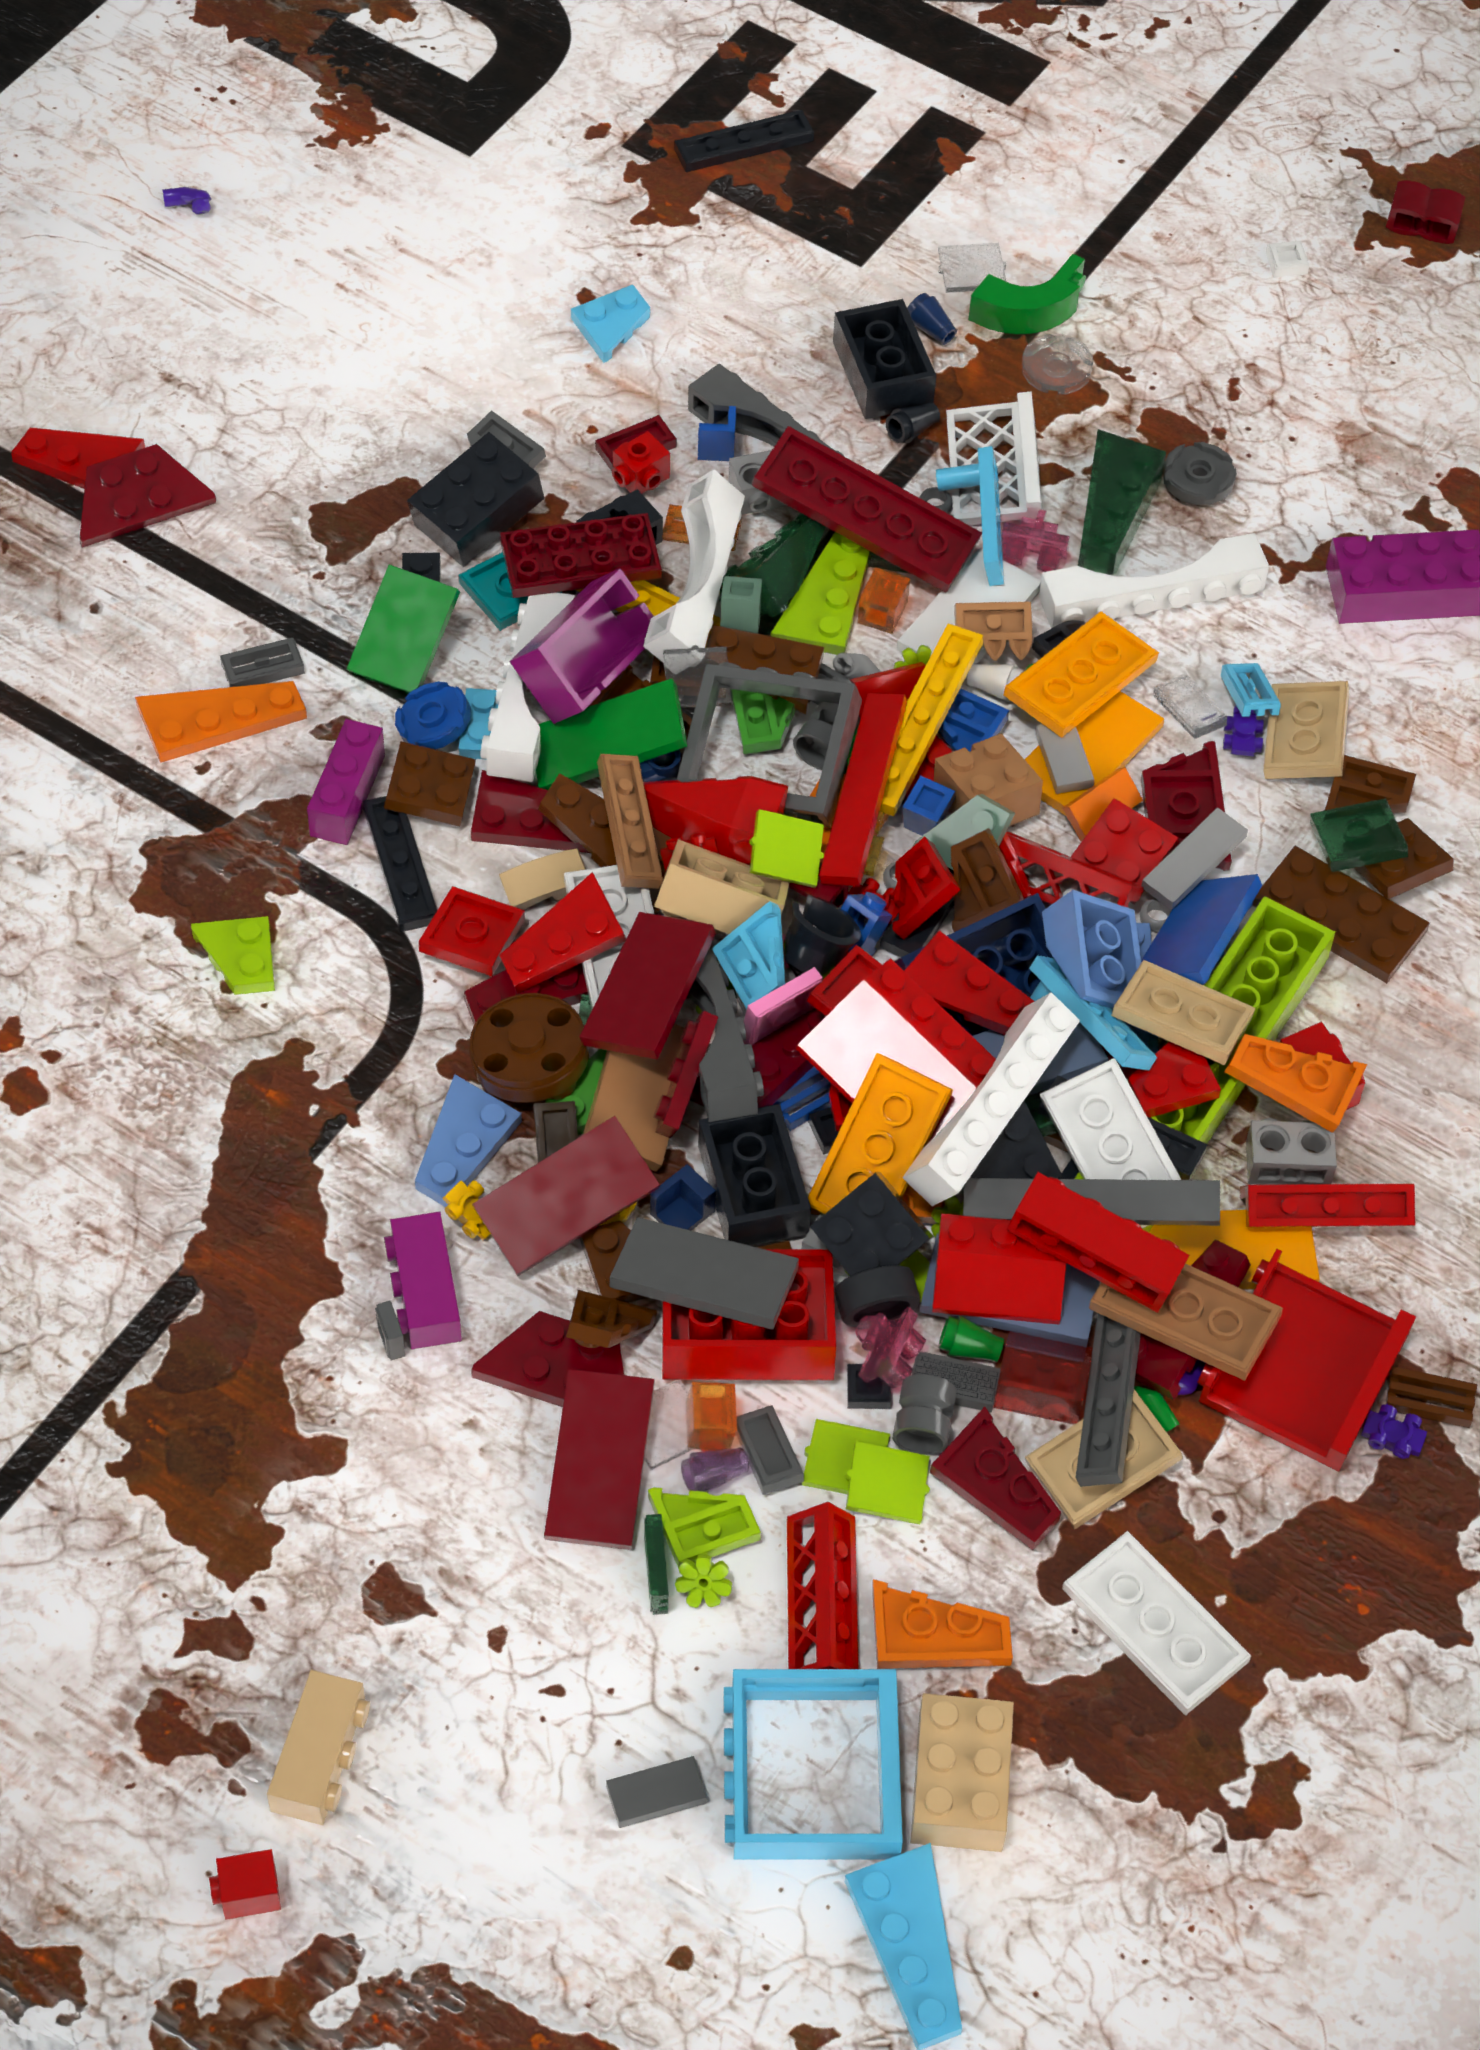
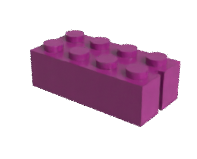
M1479 529L1373 535L1371 541H1367L1366 536L1332 538L1326 571L1339 624L1480 616Z
M620 568L590 582L509 661L553 724L584 711L601 693V690L605 689L645 649L643 645L651 618L654 617L646 604L643 602L617 615H614L612 612L639 597V594Z

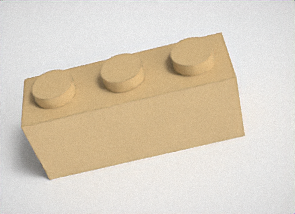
M310 1670L267 1792L270 1812L323 1826L328 1810L332 1812L336 1810L342 1791V1785L338 1784L342 1768L349 1770L352 1765L356 1750V1743L352 1742L356 1728H363L365 1726L370 1710V1701L365 1700L363 1683Z

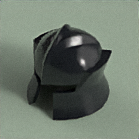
M808 895L803 914L799 910V903L792 900L793 916L791 925H789L785 935L783 955L785 961L797 977L815 967L822 976V979H824L847 955L851 947L860 940L861 931L856 921L847 912L828 901Z

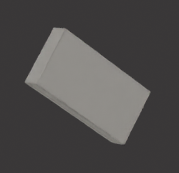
M1037 725L1035 734L1055 793L1088 789L1094 786V777L1077 728H1073L1061 738L1045 725Z

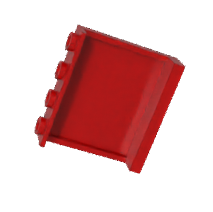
M1276 1249L1270 1262L1264 1259L1261 1260L1251 1282L1257 1284L1253 1292L1254 1295L1283 1308L1281 1318L1245 1381L1206 1363L1197 1384L1203 1386L1199 1402L1339 1472L1411 1331L1416 1316L1401 1309L1395 1320L1279 1263L1282 1251Z

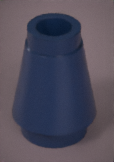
M922 293L907 307L914 325L939 341L942 345L950 342L957 334V329L953 326V323L935 296Z

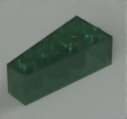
M1098 429L1078 566L1098 573L1116 575L1162 481L1166 451Z

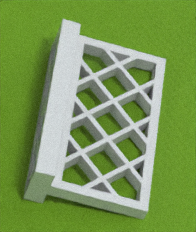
M1032 391L1017 393L1018 402L946 410L950 467L978 463V451L969 460L957 454L967 444L976 450L992 446L994 449L1003 440L1014 447L1005 456L993 450L998 474L1005 467L1016 473L1008 483L998 479L1000 502L1007 495L1019 502V507L1002 508L1000 506L1001 522L1028 519L1029 527L1043 526ZM1012 415V420L1003 428L992 423L996 417ZM971 420L976 423L966 433L955 427V422ZM983 429L995 435L986 444L975 439ZM980 486L952 490L953 517L968 525L982 524L981 508L976 512L961 513V508L971 499L981 505L980 494L978 493Z

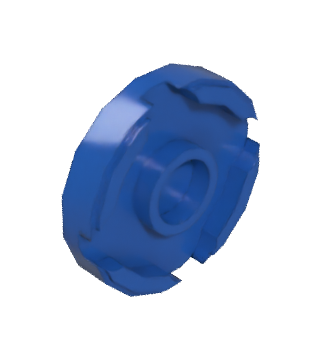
M440 681L424 684L411 691L405 697L407 702L402 708L398 707L395 713V726L404 742L431 749H440L454 742L466 730L471 719V706L462 689L457 686L455 688L449 686L447 682Z

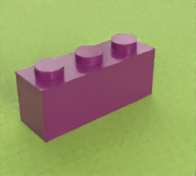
M345 719L307 807L311 837L348 845L363 810L362 801L367 800L385 758L382 727Z
M441 1212L390 1219L392 1236L384 1237L388 1262L396 1261L398 1272L390 1273L394 1298L402 1297L404 1308L396 1310L397 1319L402 1334L409 1335L411 1350L461 1342L460 1317Z

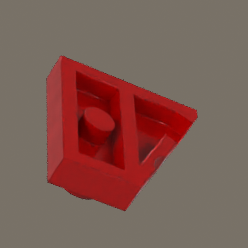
M925 836L895 863L897 885L894 889V903L899 907V920L893 922L892 929L904 940L961 890L936 846Z
M1170 1041L1155 1054L1157 1059L1150 1070L1138 1069L1128 1078L1131 1089L1149 1118L1218 1099L1221 1091L1204 1056Z

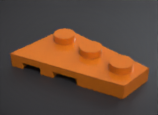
M873 1579L872 1596L877 1669L1011 1666L1013 1655L1010 1619L1008 1616L958 1602L950 1605L927 1598L928 1594L912 1590L911 1593L889 1588L888 1583Z

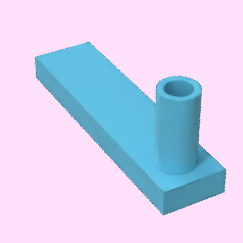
M989 446L978 448L977 464L936 469V480L939 491L980 486L983 559L989 586L1004 584L998 468L993 447Z
M1037 955L1029 969L1041 981L1030 998L1036 1001L1052 992L1122 1067L1150 1070L1157 1056L1122 1020L1111 1016L1113 1010L1080 999L1055 959Z

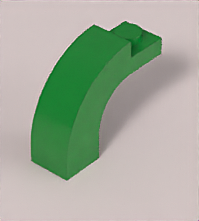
M1072 254L1053 278L1035 286L1014 285L988 274L971 294L968 320L987 329L1008 334H1032L1059 326L1077 311L1079 293L1086 280V276L1083 275L1085 259Z

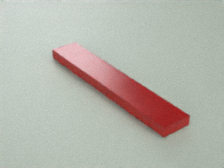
M867 693L819 874L821 884L860 886L907 706L905 694Z

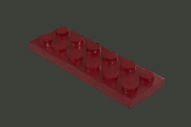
M790 426L786 428L752 481L753 487L945 593L951 587L982 535V532Z

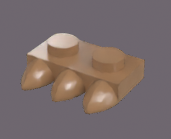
M1031 602L955 603V626L982 634L984 648L993 661H997L1002 655L1006 642H1009L1013 654L1020 661L1026 657L1032 645Z

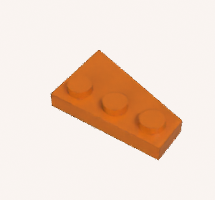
M1244 1034L1224 1072L1333 1133L1344 1116L1367 1064L1353 1061L1350 1065L1332 1060V1055L1320 1052L1315 1056L1295 1051L1292 1045Z

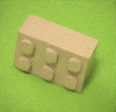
M678 839L654 907L661 909V912L667 917L686 918L696 922L713 924L716 934L721 932L730 934L769 901L777 904L782 913L790 882L749 873L750 866Z
M922 1694L918 1723L910 1843L922 1845L931 1843L933 1846L1002 1852L1007 1832L1014 1702Z

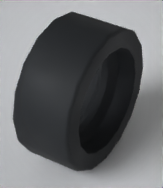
M900 1265L882 1266L856 1273L840 1282L834 1291L842 1321L846 1325L854 1327L872 1326L896 1320L912 1312L920 1303L912 1270L909 1267Z

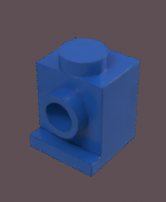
M866 892L865 895H848L841 907L842 910L847 912L856 921L861 931L860 940L851 947L849 952L858 945L869 955L873 956L877 950L875 946L892 918V915L884 910L887 903L873 893ZM865 917L869 919L866 925L864 924Z

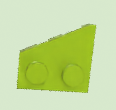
M268 916L191 924L194 940L196 943L200 942L208 953L210 962L217 971L224 975L225 982L234 995L275 991Z
M654 1487L648 1489V1499L678 1569L685 1559L696 1563L697 1556L700 1554H708L710 1557H714L761 1540V1531L745 1495L723 1493L722 1495L714 1496L707 1492L689 1490V1495L662 1493V1488Z

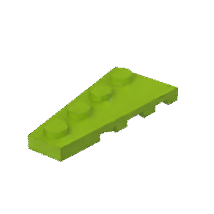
M835 532L772 630L771 636L824 647V653L834 655L845 653L871 551Z

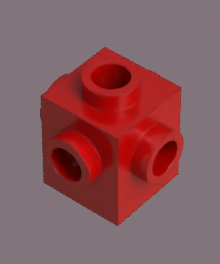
M647 431L629 442H624L613 451L612 476L620 487H625L630 493L638 489L643 494L648 490L655 489L660 483L670 478L671 453Z

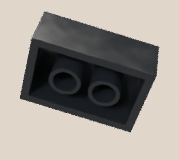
M903 299L835 312L833 344L865 419L889 415L893 410L924 405L929 402L934 403L937 375Z
M488 432L407 500L414 525L464 567L499 538L501 532H506L545 498L539 473Z
M780 1104L758 1108V1114L713 1122H709L708 1118L700 1119L698 1148L708 1183L716 1190L715 1208L724 1239L753 1246L807 1235L810 1228L811 1207Z

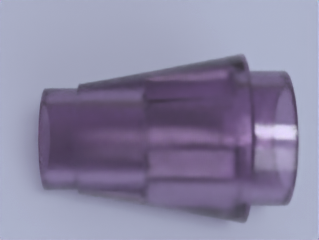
M741 1447L693 1452L688 1459L681 1462V1473L687 1489L691 1491L709 1493L749 1471L748 1457Z

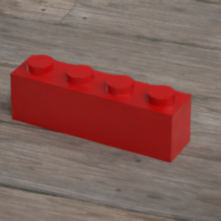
M1037 1172L1007 1227L1009 1232L1157 1313L1168 1297L1190 1256L1180 1250L1175 1243L1154 1236L1143 1230L1135 1221L1112 1213L1105 1209L1097 1200L1085 1198L1067 1188L1060 1180L1047 1177Z

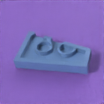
M454 1074L417 1173L415 1189L446 1207L448 1204L442 1198L460 1180L467 1186L477 1177L521 1124V1113Z

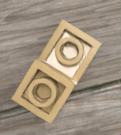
M576 848L521 864L499 874L510 906L524 910L551 896L556 901L564 898L567 895L564 873L586 870L579 850Z

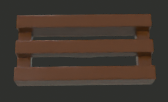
M1393 1366L1390 1372L1385 1404L1395 1407L1398 1413L1415 1414L1421 1418L1470 1428L1473 1421L1472 1413L1475 1406V1394L1478 1384ZM1396 1394L1418 1398L1422 1402L1396 1397ZM1438 1403H1442L1446 1405L1463 1408V1411L1435 1405H1437Z

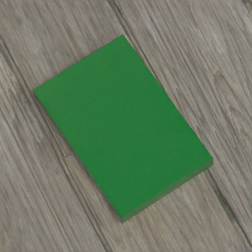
M388 565L347 670L350 673L408 694L422 686L460 591L455 587Z

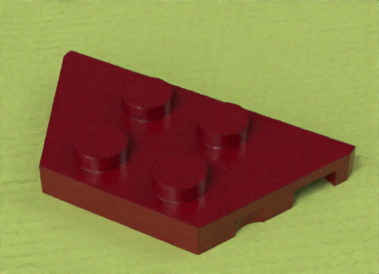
M158 444L88 466L81 519L80 545L83 548L215 504L216 495Z
M1215 741L1204 743L1202 750L1186 756L1183 752L1172 757L1165 764H1156L1142 771L1141 788L1145 817L1177 836L1179 844L1217 807L1225 812ZM1231 853L1215 868L1230 871L1232 863Z
M538 1311L474 1363L471 1374L472 1378L563 1407L568 1369L624 1375L620 1343L610 1348L602 1346L588 1348L581 1346L574 1339L566 1337L570 1320Z

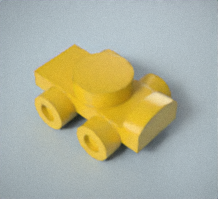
M460 1180L442 1198L448 1204L444 1210L451 1219H458L464 1224L462 1230L468 1237L473 1239L478 1235L484 1240L490 1233L472 1206L485 1192L484 1188L475 1180L471 1181L467 1186Z

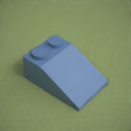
M1071 890L1042 911L1046 947L1080 999L1113 1009L1142 963L1135 910Z

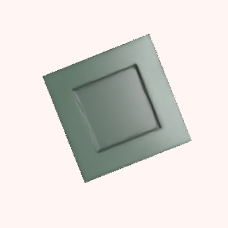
M724 576L720 626L758 634L762 579Z

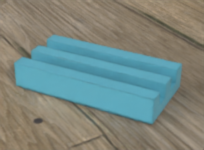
M1258 663L1222 665L1221 678L1242 717L1250 716L1251 710H1254L1257 716H1264L1266 709L1269 710L1271 715H1279L1281 703ZM1255 687L1257 688V690H1258L1260 696L1262 697V699H1260V698L1258 697V695H1257V693H1256V691H1255Z

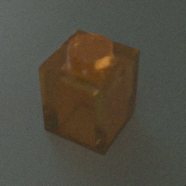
M875 567L859 599L857 623L893 634L908 603L910 578L896 572Z
M692 1382L685 1402L687 1449H700L705 1453H718L723 1450H730L737 1432L735 1384Z

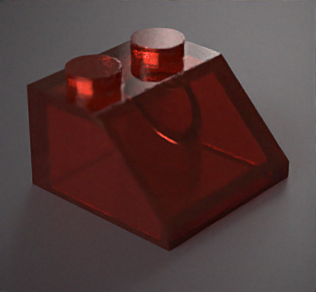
M1009 1331L994 1408L1073 1425L1079 1422L1093 1347H1083Z

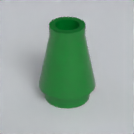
M959 1315L958 1319L948 1316L940 1336L938 1348L947 1351V1356L983 1359L997 1363L1003 1348L1004 1338L992 1334Z

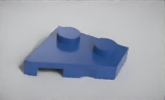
M960 688L938 733L954 751L965 747L970 752L972 744L999 734L1008 720L1009 710Z

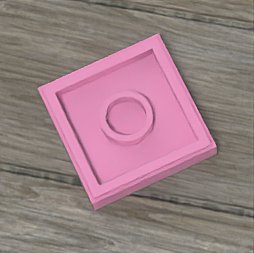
M815 967L748 1005L744 1018L746 1031L744 1044L753 1045L794 1019L814 1009V1006L807 1002L810 993L822 982V976Z

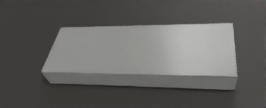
M1217 807L1142 880L1144 890L1172 910L1247 837L1248 829Z

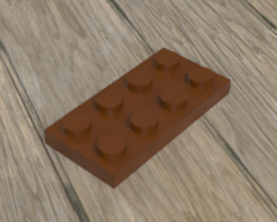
M1296 845L1262 885L1252 905L1257 908L1265 896L1335 931L1330 951L1386 984L1427 933L1430 924L1425 919L1390 899H1386L1383 895Z

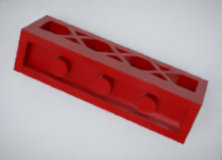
M1006 831L1017 857L1029 860L1021 864L1023 872L1025 869L1039 864L1043 866L1049 882L1036 888L1029 884L1026 877L1031 896L1038 893L1041 900L1053 904L1063 897L1058 884L1072 878L1078 881L1082 892L1098 897L1109 893L1118 897L1117 904L1128 907L1130 901L1139 902L1144 889L1143 886ZM1053 871L1063 874V876L1056 878ZM1088 885L1099 890L1091 893ZM1052 888L1054 895L1045 892V890Z
M1415 1184L1240 1186V1199H1246V1227L1415 1226Z
M825 1502L787 1516L788 1669H859L855 1516L830 1502ZM814 1522V1533L807 1544L803 1545L802 1526ZM813 1560L815 1562V1573L805 1586L803 1584V1572L810 1561ZM813 1600L816 1603V1613L806 1627L803 1625V1614ZM814 1642L816 1644L817 1662L804 1666V1654L811 1643Z

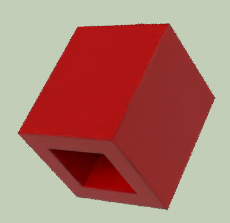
M272 1849L216 1859L218 1875L209 1877L213 1905L222 1904L225 1920L281 1910Z

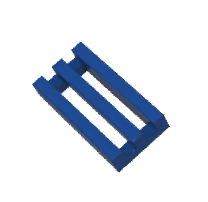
M815 1067L810 1069L773 1104H780L789 1131L807 1122L809 1114L831 1107L829 1093L795 1113L788 1114L789 1111L804 1102H810L818 1097V1094L830 1088L831 1083Z

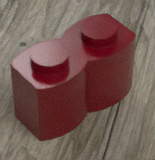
M1398 181L1386 228L1401 235H1420L1426 240L1442 244L1454 243L1466 197L1450 189H1431L1416 181Z

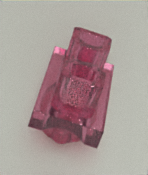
M1039 509L1036 519L1022 517L1021 525L1004 522L1002 529L1003 560L1011 565H1022L1025 552L1028 551L1039 554L1036 569L1042 572L1057 570L1062 559H1067L1070 536L1057 534L1059 524L1046 522L1047 511Z
M910 1307L904 1309L901 1318L897 1320H887L885 1315L878 1313L875 1316H865L858 1322L855 1331L857 1338L862 1343V1348L869 1351L858 1374L866 1383L880 1377L894 1389L901 1385L906 1377L911 1375L913 1368L900 1355L907 1361L917 1356L922 1350L926 1339L913 1328L918 1314Z

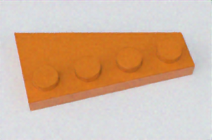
M294 681L135 697L138 711L160 763L307 719L306 708Z

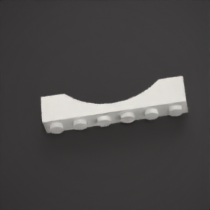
M714 469L688 484L681 509L690 546L688 581L677 603L651 618L643 647L675 673L689 665L697 664L705 655L708 633L713 625V614L721 595V584L728 569L729 554L735 543L734 535L737 524L742 517L741 509L745 496Z
M1252 533L1220 539L1210 551L1195 562L1178 570L1160 575L1143 577L1113 576L1094 572L1080 566L1042 572L1039 599L1051 628L1072 620L1088 622L1100 611L1112 619L1136 614L1143 615L1152 611L1180 608L1189 604L1217 601L1221 598L1242 594L1250 595L1263 591L1265 589L1269 564L1256 534Z
M557 592L532 595L528 597L527 604H520L517 621L520 629H513L510 643V651L513 654L512 656L506 655L504 661L503 678L506 679L505 682L499 681L497 685L496 704H498V708H491L488 731H491L490 736H483L480 757L487 759V775L533 782L540 756V726L532 717L524 700L528 687L509 661L575 598V595Z
M1052 992L1024 1007L1006 1032L1001 1051L983 1081L955 1116L922 1149L902 1177L931 1206L960 1192L1080 1020Z

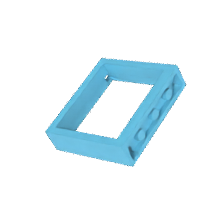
M733 1669L732 1687H724L723 1710L724 1713H732V1728H724V1756H733V1771H724V1799H733V1815H725V1843H734V1860H886L901 1854L903 1841L896 1669ZM746 1700H876L880 1834H748Z

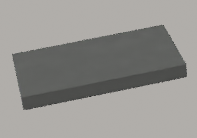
M637 1217L610 1275V1287L773 1330L798 1271L799 1258Z

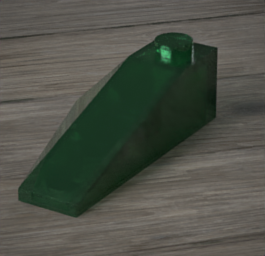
M800 513L774 533L775 538L751 550L748 553L751 557L750 559L743 562L739 567L736 564L730 566L724 576L762 579L760 616L767 613L770 617L776 616L789 607L787 601L799 591L826 526ZM723 577V581H722L721 588H720V594H721V595H720L719 602H721V596H722V589H723L724 577Z

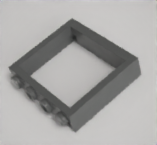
M723 662L720 665L706 664L687 738V747L684 749L677 780L680 782L700 781L697 780L720 688L837 703L838 708L816 797L787 793L784 815L824 824V827L831 828L862 702L856 685L840 677L823 680L816 679L814 676L803 672L786 675L778 674L777 671L766 667L749 670L742 669L740 666L729 662Z

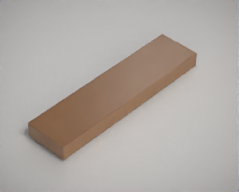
M600 754L597 765L621 887L659 889L663 877L638 756Z

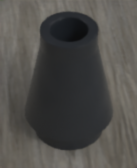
M929 402L924 405L893 410L886 419L888 435L896 443H910L931 425L939 422V409L934 403Z

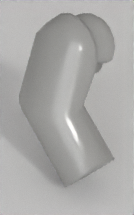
M843 652L836 655L833 659L835 671L846 678L853 679L881 672L870 658L863 654Z

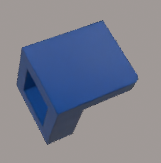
M729 406L728 424L699 423L698 460L729 461V458L734 457L736 406Z
M920 775L902 807L904 828L921 836L926 834L943 821L956 798L955 791Z

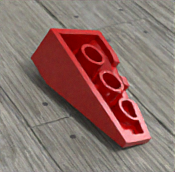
M740 776L737 779L728 780L705 778L702 781L680 782L679 780L643 782L653 828L671 838L681 837L682 841L690 840L689 836L693 833L704 832L706 838L715 837L720 855L749 866L752 855V846L749 840L754 837L756 811L761 809L784 815L788 791L787 785L754 776Z

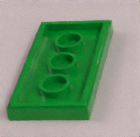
M671 678L595 704L555 724L551 720L538 724L540 726V756L536 768L538 787L549 790L559 773L577 784L599 777L597 761L600 754L638 756L640 763L687 747L678 689L674 680Z

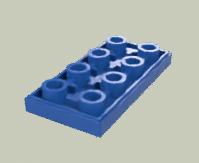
M1258 874L1202 880L1172 909L1141 962L1146 960L1201 985L1205 984L1209 980L1216 963L1224 955L1226 946L1232 936L1238 931L1239 924L1246 912L1252 907L1253 901L1262 887Z

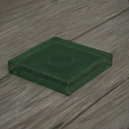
M1386 799L1310 814L1311 827L1331 872L1408 857V845Z

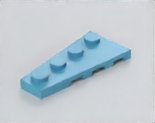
M931 1843L846 1874L844 1882L916 2049L922 2050L961 2035L962 2024Z

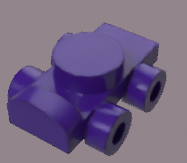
M1235 706L1233 716H1225L1224 731H1230L1232 734H1224L1223 749L1231 750V754L1254 757L1255 752L1261 753L1263 738L1255 737V735H1262L1264 720L1256 719L1254 710H1251L1250 716L1242 717L1239 709Z
M1383 1404L1380 1407L1379 1413L1370 1410L1361 1436L1369 1438L1368 1444L1371 1447L1380 1450L1385 1448L1393 1451L1395 1456L1402 1459L1409 1458L1410 1454L1419 1457L1427 1435V1431L1419 1429L1422 1423V1419L1419 1416L1406 1414L1404 1421L1400 1422L1395 1420L1397 1409L1391 1405Z

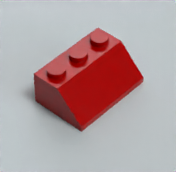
M941 1213L937 1239L932 1312L1059 1325L1066 1262L1009 1232L1007 1227L1011 1220Z

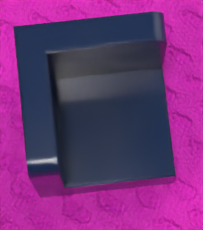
M686 1164L662 1183L658 1189L651 1192L650 1215L659 1223L692 1231L715 1212L716 1190Z

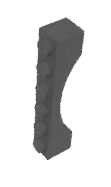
M720 363L688 385V411L704 423L728 424L729 406H736L735 433L754 437L774 447L786 428L790 426L832 449L820 440L816 433L808 431L795 421L788 412L779 409L763 393L755 391L742 381L739 375L730 372Z
M714 937L687 995V998L698 1005L702 1011L718 1016L714 1028L715 1037L709 1051L699 1063L700 1094L709 1122L758 1114L757 1097L764 1095L760 1071L753 1072L752 1068H755L752 1046L743 1042L746 1040L742 1016L735 1017L737 1002L734 990L726 989L729 986L728 976L721 964H718V959L712 950L718 944L717 937Z

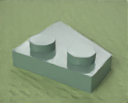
M979 794L916 840L914 845L924 836L927 837L936 846L947 867L953 870L951 866V846L987 828H990L999 846L1015 812L984 794Z

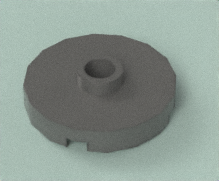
M1194 442V446L1185 447V444L1177 446L1168 454L1163 467V480L1169 492L1181 501L1194 505H1210L1222 501L1231 493L1237 475L1236 467L1234 468L1230 455L1218 446L1205 442Z

